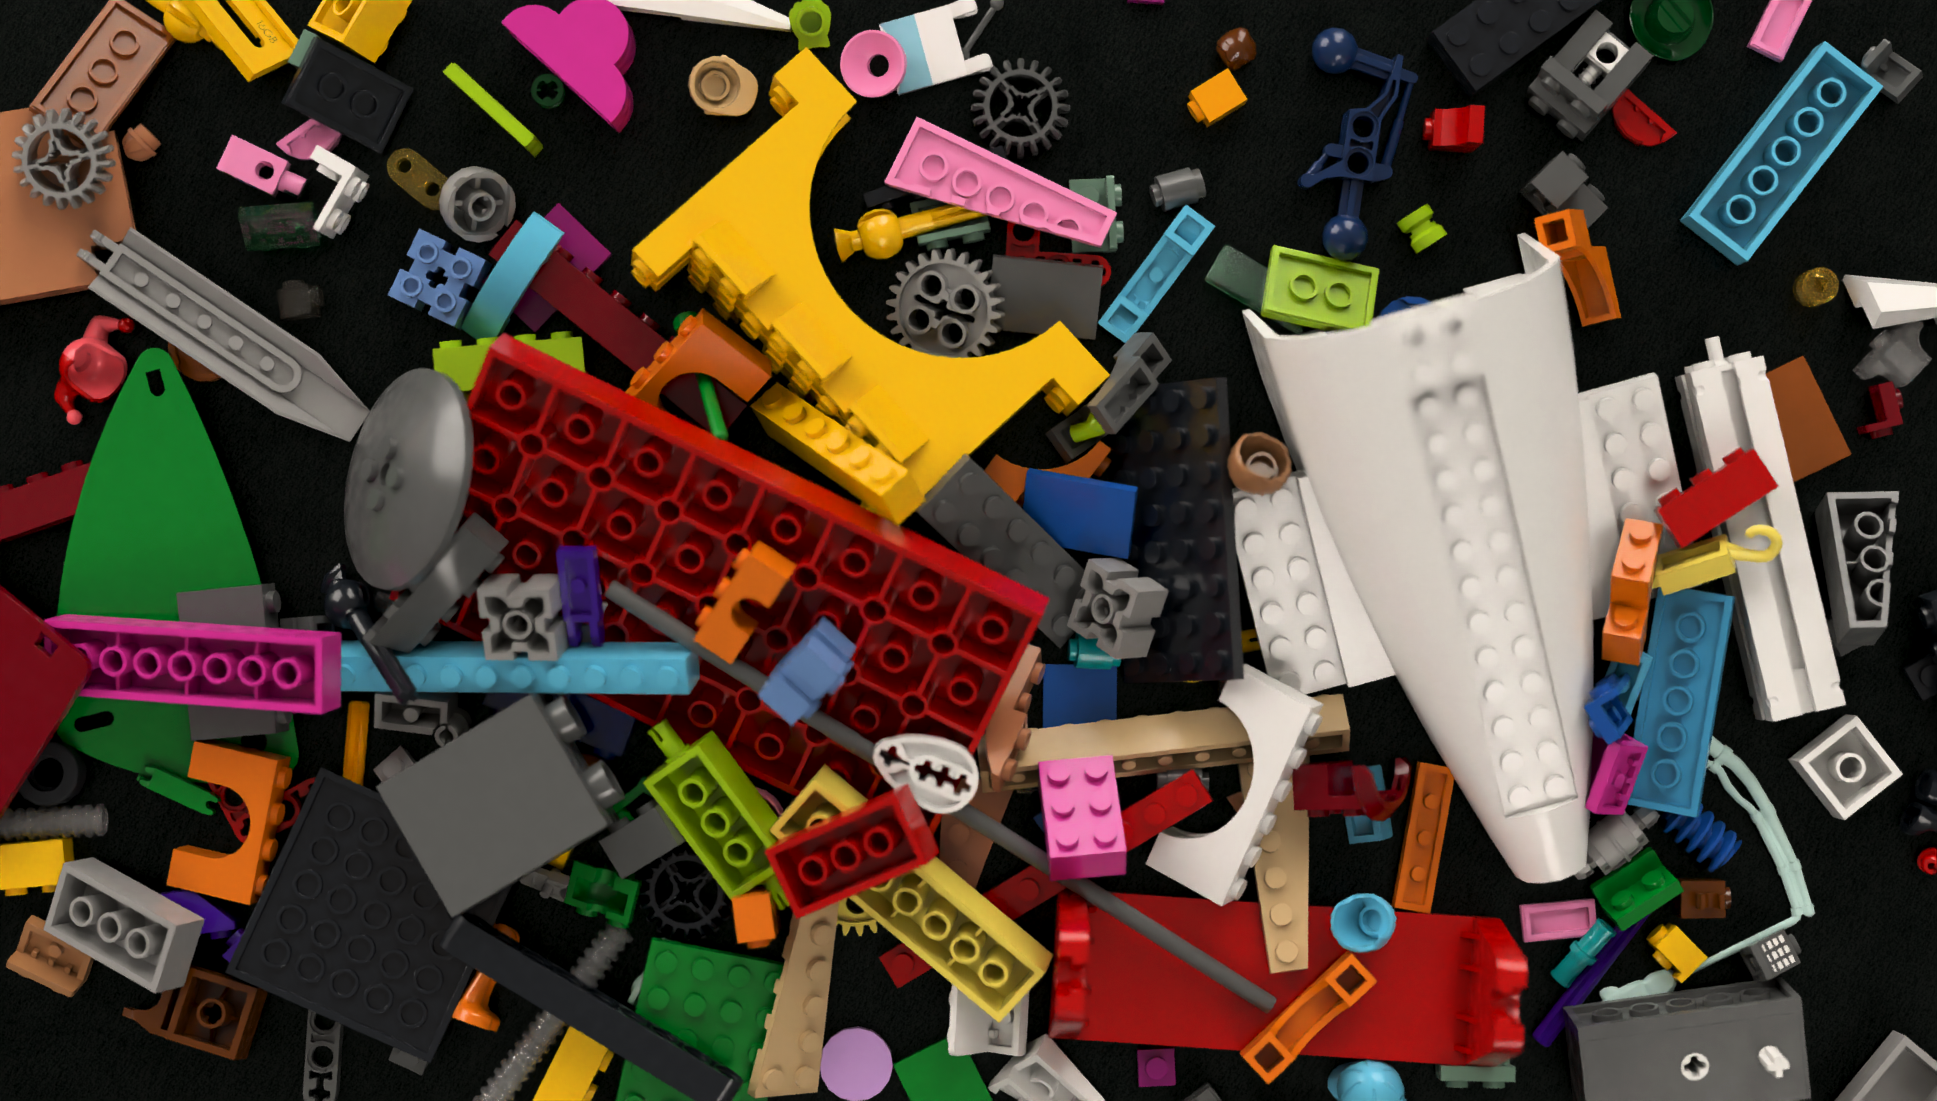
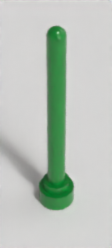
M686 311L675 317L673 328L676 337L683 321L690 315L695 317L698 313ZM694 373L711 432L716 438L727 441L728 433L711 376L703 373Z

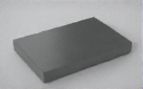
M993 254V273L990 284L1000 283L1001 286L993 294L994 297H1003L1005 299L1002 303L996 304V310L1004 312L1005 316L995 319L994 323L998 324L1003 331L1043 334L1058 321H1061L1075 338L1096 339L1103 265Z

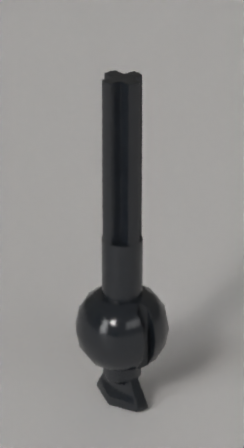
M337 564L324 575L320 592L326 593L324 611L328 620L338 628L353 630L400 705L406 706L409 701L415 702L418 698L417 689L393 651L389 647L369 644L362 639L375 625L372 616L375 612L376 601L371 589L362 582L346 580V565Z

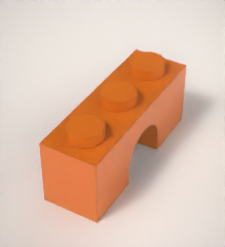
M759 540L751 552L744 548L732 565L733 568L738 570L734 578L731 580L725 576L713 594L719 601L714 608L706 605L694 623L700 629L693 640L724 661L732 664L759 623L743 610L741 599H755L769 608L797 565Z
M757 886L744 894L734 895L732 897L738 943L747 942L749 949L769 946L772 939L776 938L782 928L779 908L772 898V891H766L763 886Z

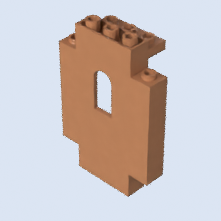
M29 108L0 112V306L90 290L88 287L99 275V271L81 260L76 254L80 249L88 250L94 255L95 251L106 250L105 247H101L93 242V239L90 237L93 230H97L118 245L122 243L130 227L136 230L118 136L114 130L108 131L107 138L101 140L103 146H114V151L105 155L106 158L116 161L115 166L104 169L113 175L111 181H101L106 191L103 194L93 192L95 201L87 204L82 199V206L80 208L73 209L68 202L67 208L59 210L55 200L50 206L43 205V193L34 199L30 197V191L34 188L33 185L20 186V181L26 178L24 172L15 173L13 171L14 167L22 164V160L13 158L11 156L12 152L23 150L14 140L18 136L27 137L23 133L22 126L27 123L34 126L32 117L35 114L29 111ZM49 132L42 138L39 144L38 159L48 154V140L51 139ZM69 137L71 143L78 148H86L73 138ZM61 154L58 155V158L50 160L49 162L54 163L59 161L60 163L64 162L67 164L70 162V160L75 159L79 156H68ZM91 159L82 161L79 166L80 177L77 178L79 186L86 180L89 174ZM42 170V173L50 182L64 188V184L59 183L55 173L49 170Z

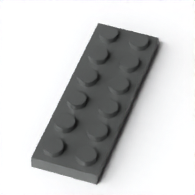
M964 454L924 496L925 501L915 510L964 557L1049 597L1050 599L1037 627L1053 643L1061 648L1075 633L1073 629L1067 626L1075 599H1083L1086 590L1080 586L1085 570L968 455Z

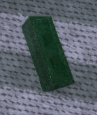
M1224 245L1206 275L1205 282L1261 313L1268 268L1233 247ZM1271 319L1297 335H1300L1305 327Z

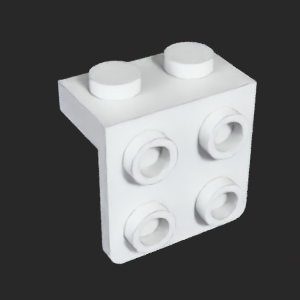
M952 984L949 995L950 1025L947 1032L948 1052L950 1055L963 1056L983 1052L1012 1056L1026 1055L1029 991L998 1023Z

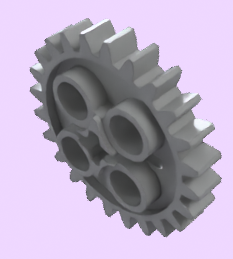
M953 248L947 249L944 257L940 249L932 250L931 259L926 253H921L918 255L919 265L913 260L907 261L905 264L909 273L904 271L896 273L897 278L902 284L889 286V289L897 294L896 298L886 301V304L895 307V312L886 316L887 319L897 320L898 323L891 330V334L902 333L904 336L900 340L899 345L905 346L910 344L912 350L934 356L973 358L972 353L978 357L983 356L985 351L981 344L991 346L995 343L989 333H998L1002 330L998 324L994 323V320L1005 316L1004 312L996 310V304L1002 303L1005 299L1003 297H994L993 294L1001 286L1000 283L989 284L987 281L993 271L988 270L981 273L979 271L982 264L981 259L969 264L968 252L962 253L956 259V252ZM931 275L937 276L941 281L942 288L939 294L933 293L929 288L928 282ZM965 288L971 290L975 296V304L972 308L967 307L962 302L961 296ZM920 294L923 298L935 304L947 301L946 307L949 310L971 315L975 318V321L972 323L957 313L944 316V309L942 307L918 301L916 296ZM919 309L924 310L929 316L927 328H923L917 323L916 314ZM952 323H956L962 329L963 335L960 342L953 340L950 336L949 328Z

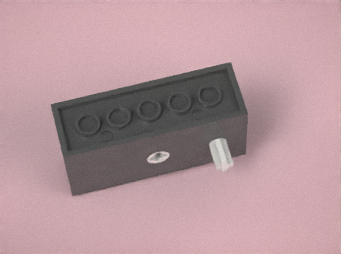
M1782 977L1772 978L1759 983L1757 981H1749L1563 1007L1573 1101H1800L1811 1098L1802 1000Z

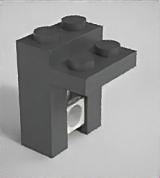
M1598 10L1591 14L1554 58L1550 56L1542 65L1538 77L1528 87L1526 96L1530 99L1528 101L1529 105L1536 112L1543 116L1548 113L1558 121L1556 126L1564 135L1571 139L1576 136L1581 141L1587 137L1617 100L1647 68L1653 57L1652 54L1637 42L1630 48L1612 34L1609 28L1613 23ZM1602 49L1610 50L1615 55V61L1609 64L1602 63L1598 60L1596 52ZM1585 61L1588 66L1586 69L1583 68L1584 71L1578 74L1579 77L1577 78L1574 73ZM1600 75H1602L1604 79L1593 91L1590 85L1595 84V79L1598 76L1600 78Z

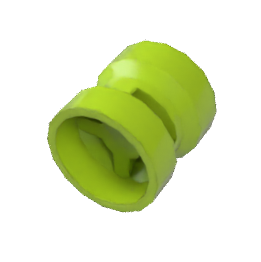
M1428 203L1397 223L1402 233L1408 234L1411 232V247L1416 254L1447 235L1442 225L1436 224L1435 221H1430L1433 218L1434 212Z

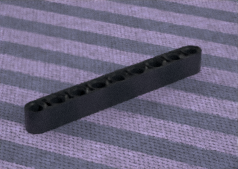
M468 912L454 917L440 941V946L451 955L694 1101H733L743 1084V1079L733 1070Z

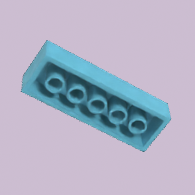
M1826 41L1816 46L1684 214L1680 222L1737 266L1747 262L1880 92L1883 85Z

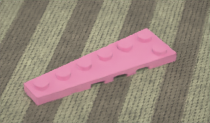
M916 117L885 180V185L1098 248H1101L1117 216V212L919 117Z

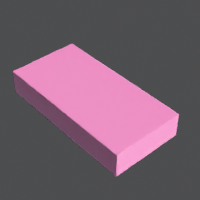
M1770 0L1747 47L1778 63L1782 62L1812 0Z
M1594 898L1519 905L1522 939L1525 943L1583 937L1596 921Z

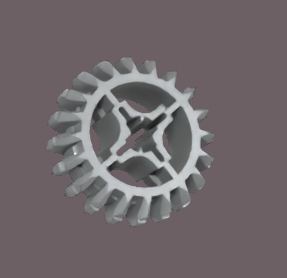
M70 108L61 109L59 115L55 109L47 110L46 119L41 114L33 116L34 126L29 123L22 126L23 133L27 137L18 136L14 140L23 150L14 151L11 155L15 159L22 160L21 165L13 168L15 173L24 172L26 178L20 181V186L25 187L32 184L34 188L30 191V197L34 199L43 193V205L50 206L55 200L59 210L67 208L68 202L73 209L82 206V199L87 204L94 202L95 195L93 192L103 194L106 191L101 181L109 182L113 179V175L104 169L116 165L115 160L106 158L105 155L114 151V146H103L101 140L107 138V131L96 134L94 130L98 126V121L93 119L85 125V113L82 111L77 112L72 119ZM63 129L76 134L87 147L78 148L74 146L69 139V135H64ZM49 132L51 139L48 140V154L38 159L39 144L42 138ZM61 154L68 156H79L75 159L70 160V162L67 164L64 162L60 163L59 161L54 163L49 162L50 160L58 158V155ZM91 159L89 174L86 180L79 186L77 178L80 177L79 166L82 161ZM42 170H49L55 173L59 183L64 184V188L50 182L44 176Z

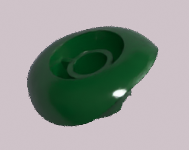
M1633 0L1630 6L1629 18L1633 34L1644 49L1661 59L1678 61L1692 56L1704 45L1712 29L1714 10L1711 0Z

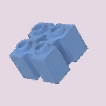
M419 228L407 253V256L414 259V262L409 272L402 269L399 270L388 296L421 312L426 303L431 306L428 315L461 330L463 322L473 304L466 300L471 287L480 291L483 285L482 281L487 277L492 264L460 247L456 255L450 253L452 248L450 243ZM445 271L443 276L448 278L445 285L438 284L434 288V276Z
M822 617L803 639L775 665L769 676L770 679L764 684L758 696L791 726L801 716L807 720L822 703L820 700L827 692L832 695L846 679L844 675L854 665V662L850 659L857 646L828 620Z

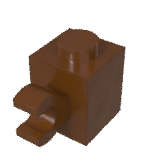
M1676 878L1684 892L1673 898L1674 916L1681 919L1726 918V909L1731 907V891L1729 887H1725L1724 880L1718 878Z

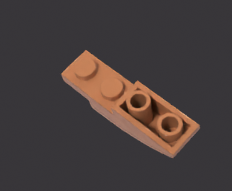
M1028 644L986 728L988 771L993 791L999 793L1005 781L1011 782L1018 765V761L1015 759L1019 750L1025 751L1032 734V730L1028 729L1026 714L1032 699V695L1029 693L1034 684H1040L1046 665L1042 663L1041 648Z

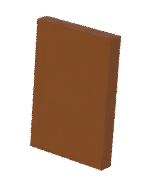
M1800 356L1765 373L1770 382L1793 483L1852 455L1804 356Z

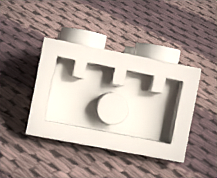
M317 145L310 156L311 159L319 163L316 170L338 184L315 222L313 229L333 239L336 233L341 235L347 228L351 219L348 213L354 202L359 203L366 195L369 184L366 181L369 175Z

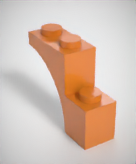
M1567 209L1534 218L1539 242L1560 256L1562 274L1574 297L1582 327L1620 319L1621 314L1606 246H1591L1584 210Z
M1099 441L1086 455L1070 464L1039 470L1090 478L1094 474L1099 478L1112 462L1107 457L1112 449ZM996 454L984 472L1020 507L1023 506L1026 474L1029 468L1012 464Z
M1629 518L1625 519L1611 574L1610 606L1602 637V660L1636 666L1640 664L1646 640L1651 591L1663 535V524Z

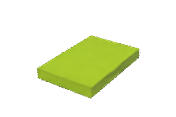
M451 62L443 71L459 89L534 157L543 149V144L456 63L453 64Z
M1273 245L1270 250L1261 316L1329 332H1341L1371 326L1370 322L1373 320L1379 268Z

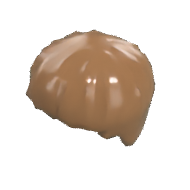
M1257 432L1243 435L1232 447L1228 456L1227 469L1230 478L1237 488L1251 495L1258 494L1262 497L1265 494H1272L1282 488L1291 475L1292 461L1285 444L1268 434Z

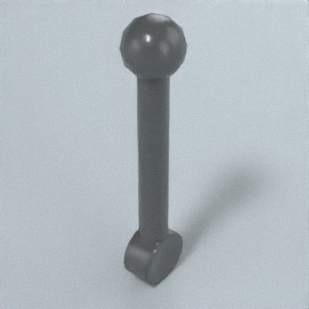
M990 0V8L965 46L961 48L964 60L970 58L969 51L995 12L1003 8L1004 0Z

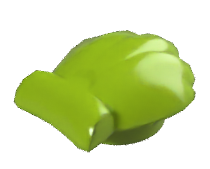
M802 0L801 2H796L789 12V21L794 34L799 39V51H802L805 47L808 49L829 47L830 43L827 36L831 25L829 7L822 0Z

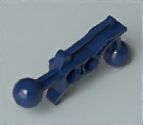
M1333 27L1323 30L1313 42L1312 56L1316 65L1326 73L1339 74L1351 68L1384 80L1378 98L1367 108L1349 109L1343 114L1339 144L1330 143L1326 145L1318 161H1315L1297 181L1298 186L1303 190H1307L1319 182H1342L1338 214L1325 225L1322 241L1326 251L1333 258L1345 261L1359 257L1366 249L1368 231L1364 223L1359 219L1363 186L1386 181L1393 174L1392 162L1403 129V119L1414 83L1418 81V75L1402 68L1404 56L1398 54L1393 59H1388L1358 48L1352 34L1345 29ZM1402 82L1406 84L1397 117L1394 119L1381 164L1376 163L1381 121L1398 97L1399 85ZM1355 120L1363 121L1367 125V137H1359L1354 133L1353 122ZM1350 156L1358 157L1362 161L1363 171L1361 174L1353 173L1349 169L1347 161ZM1329 158L1336 159V164L1322 170L1324 168L1323 165Z

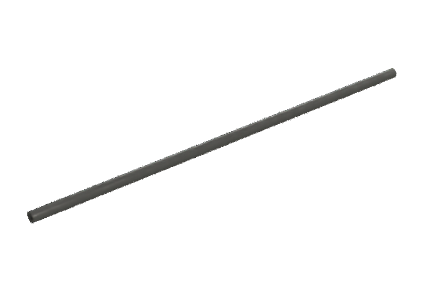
M613 580L604 594L611 601L757 693L761 691L764 684L770 679L737 657L732 664L724 661L693 640L698 632L617 581ZM817 709L807 720L803 716L799 718L877 768L873 759L874 743L820 709ZM881 750L879 753L884 756L885 764L889 765L892 760L899 761V759L885 750ZM919 773V778L924 779L925 776ZM969 803L963 808L949 813L1050 877L1048 858L1045 851ZM1087 878L1056 880L1266 1014L1275 1005L1276 997Z

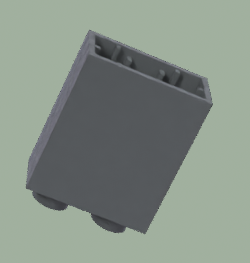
M546 693L530 694L376 786L451 917L471 910L620 821L612 806L625 798L623 790L617 778L604 761L600 760L594 765L588 766L574 742L587 734L585 725L573 704L564 695L551 702Z

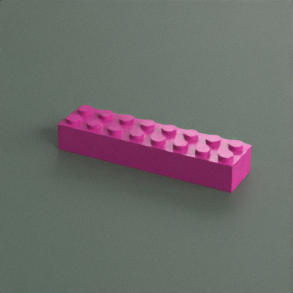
M64 614L44 620L91 660L92 674L78 696L323 714L341 707V632ZM44 635V649L53 654L58 646Z

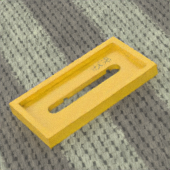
M182 0L248 82L289 63L288 60L298 39L266 0H225L255 38L259 37L261 48L251 43L217 0Z

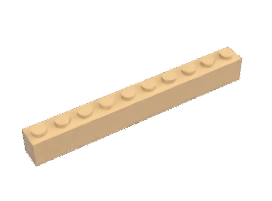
M1322 694L1311 697L1323 704L1318 714L1322 716V720L1315 734L1308 736L1303 747L1307 750L1306 756L1349 751L1350 726L1343 694ZM1210 707L1205 710L1187 712L1175 711L1170 714L1153 716L1139 715L1134 718L1118 720L1104 719L1092 723L1064 724L1057 727L1039 729L1028 728L1032 730L1029 744L1025 751L1019 750L1015 759L1018 761L1015 775L1011 782L1005 781L1001 791L1038 787V762L1112 755L1115 777L1118 778L1162 773L1175 769L1205 768L1254 762L1253 750L1243 723L1229 707ZM983 735L977 746L982 792H996L993 791L989 776L986 735Z

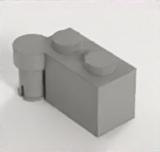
M392 692L375 693L374 728L432 735L435 732V740L441 747L445 746L447 742L450 743L465 734L471 728L472 718L465 709L458 707L459 692H416L418 694L417 700L415 702L409 701L406 706L400 705Z

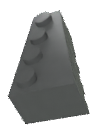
M1899 491L1827 492L1814 512L1837 646L1874 645L1887 628L1891 589L1889 579L1890 569L1893 566L1894 552H1892L1893 535L1896 532L1897 519H1895V512L1899 500Z

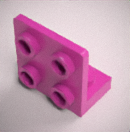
M1593 732L1591 787L1584 808L1595 814L1623 815L1649 747L1625 733L1620 739L1608 745L1603 737L1598 738Z

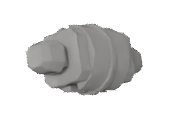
M1636 807L1633 809L1634 813L1631 816L1625 811L1623 815L1608 814L1600 821L1597 820L1596 824L1589 829L1586 867L1576 873L1575 877L1578 880L1585 879L1594 873L1593 869L1596 866L1607 875L1612 870L1616 871L1627 861L1630 862L1631 858L1649 842L1642 830L1644 828L1649 829L1657 822L1660 816L1657 811Z

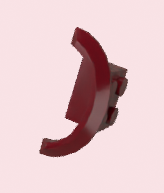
M1406 757L1395 758V774L1391 790H1378L1373 773L1365 765L1353 766V760L1315 761L1301 764L1298 769H1293L1292 772L1294 810H1307V817L1330 816V814L1342 813V816L1345 817L1366 815L1373 821H1385L1394 814L1407 795L1411 777V764Z

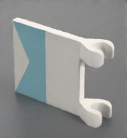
M958 0L948 5L879 24L880 30L892 35L901 44L906 54L907 69L902 83L897 88L898 95L990 71L993 64L988 54H981L964 60L954 19L969 17L978 12L975 0Z

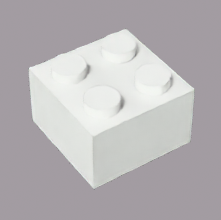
M1845 714L1788 759L1834 818L1846 820L1903 775L1856 715Z

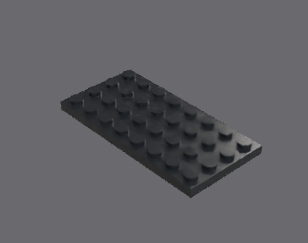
M1216 377L1158 384L1155 391L1116 434H1110L1112 482L1138 487L1131 552L1128 559H1121L1139 570L1138 578L1150 577L1169 590L1160 617H1152L1150 622L1155 633L1147 657L1123 659L1124 683L1244 679L1233 484L1227 469L1228 456L1231 450L1226 378Z

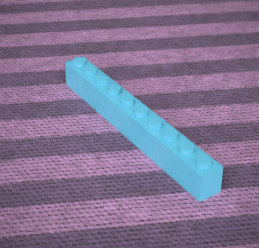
M341 640V691L392 692L360 641ZM430 641L426 647L418 643L410 653L391 649L416 687V692L689 694L700 679L698 655L678 642H604L602 647H594L591 642H582L580 646L570 645L558 661H528V652H521L515 660H485L483 641Z

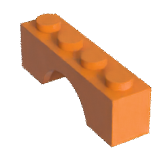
M1346 951L1239 1052L1240 1055L1267 1084H1270L1296 1059L1303 1047L1327 1023L1351 1007L1377 980L1352 953Z

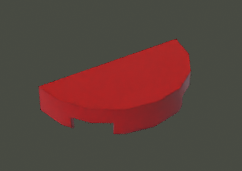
M1628 89L1612 107L1611 113L1615 127L1625 139L1636 145L1655 146L1665 143L1677 134L1673 128Z

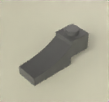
M1138 332L1130 337L1113 356L1116 363L1110 376L1087 405L1106 434H1116L1155 391L1159 384L1156 378L1172 361L1154 332Z

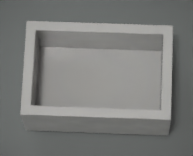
M1893 1030L1835 1101H1937V1061L1907 1036Z

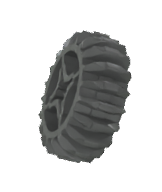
M1023 58L1018 59L1016 70H1012L1009 60L1003 61V69L1005 71L1003 74L994 66L990 68L994 81L992 82L986 77H981L980 84L987 89L986 92L982 90H974L973 97L983 101V103L971 105L972 112L983 113L982 116L973 120L975 127L986 125V128L980 132L979 137L984 140L993 135L994 138L990 143L991 149L998 147L1000 142L1004 143L1003 149L1006 157L1010 154L1011 146L1018 147L1017 158L1022 159L1024 156V147L1030 148V153L1033 157L1037 156L1038 148L1036 144L1039 142L1044 149L1049 150L1051 143L1047 138L1048 135L1056 140H1060L1062 134L1055 128V125L1067 127L1068 120L1058 116V114L1070 112V105L1059 103V101L1068 97V91L1061 90L1055 92V89L1061 85L1062 79L1057 77L1049 82L1047 79L1052 72L1050 67H1046L1041 75L1036 73L1039 64L1036 60H1033L1030 70L1024 69L1025 62ZM1024 80L1032 82L1040 88L1028 93H1021L1013 85L1011 86L1009 82ZM1000 89L1008 106L1000 113V117L993 121L990 113V103L996 91ZM1048 96L1051 104V116L1047 124L1041 128L1034 114V109L1041 103V100ZM1013 99L1015 101L1021 100V105L1023 101L1030 102L1027 106L1028 118L1026 115L1020 117V113L1018 116L1011 115L1014 111ZM1012 124H1021L1032 135L1016 137L1003 132L1001 129L1007 128Z

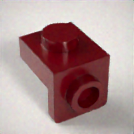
M1893 381L1870 386L1869 391L1877 423L1857 427L1858 434L1870 432L1871 439L1893 434V426L1903 424L1900 409L1903 408L1901 392L1898 388H1894Z

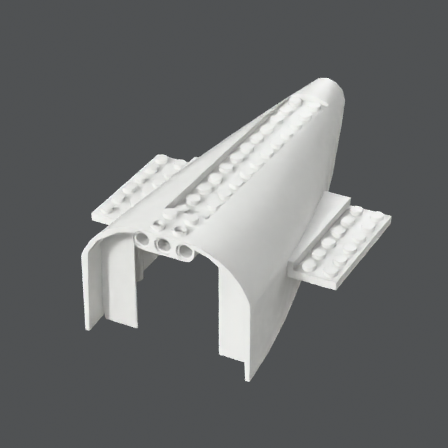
M1521 233L1517 237L1525 274L1518 273L1463 289L1465 294L1378 317L1370 322L1371 326L1333 333H1326L1324 330L1315 329L1294 336H1278L1252 310H1242L1261 378L1297 471L1291 473L1287 482L1280 490L1272 494H1265L1262 497L1258 494L1251 495L1239 488H1234L1233 501L1237 560L1266 674L1305 695L1342 684H1347L1350 688L1396 675L1429 738L1516 878L1526 883H1547L1563 880L1575 875L1586 867L1590 810L1584 807L1591 787L1593 731L1589 725L1588 719L1590 717L1584 709V705L1591 698L1589 692L1593 689V620L1606 617L1608 613L1611 574L1625 519L1629 518L1662 524L1653 511L1661 506L1658 499L1675 488L1681 493L1682 488L1658 376L1655 373H1650L1578 393L1574 349L1560 256L1528 234ZM1664 526L1658 555L1678 549ZM1658 588L1652 589L1650 599L1657 597Z

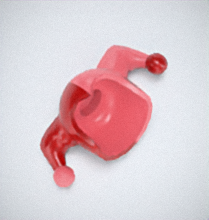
M102 315L94 316L90 320L83 338L71 342L62 352L59 359L61 377L54 392V399L67 414L66 420L70 424H79L83 418L82 413L76 410L74 401L77 395L91 402L100 403L115 395L123 385L127 376L128 364L126 358L108 344L109 334L118 329L123 333H131L135 325L132 319L122 318L120 320Z

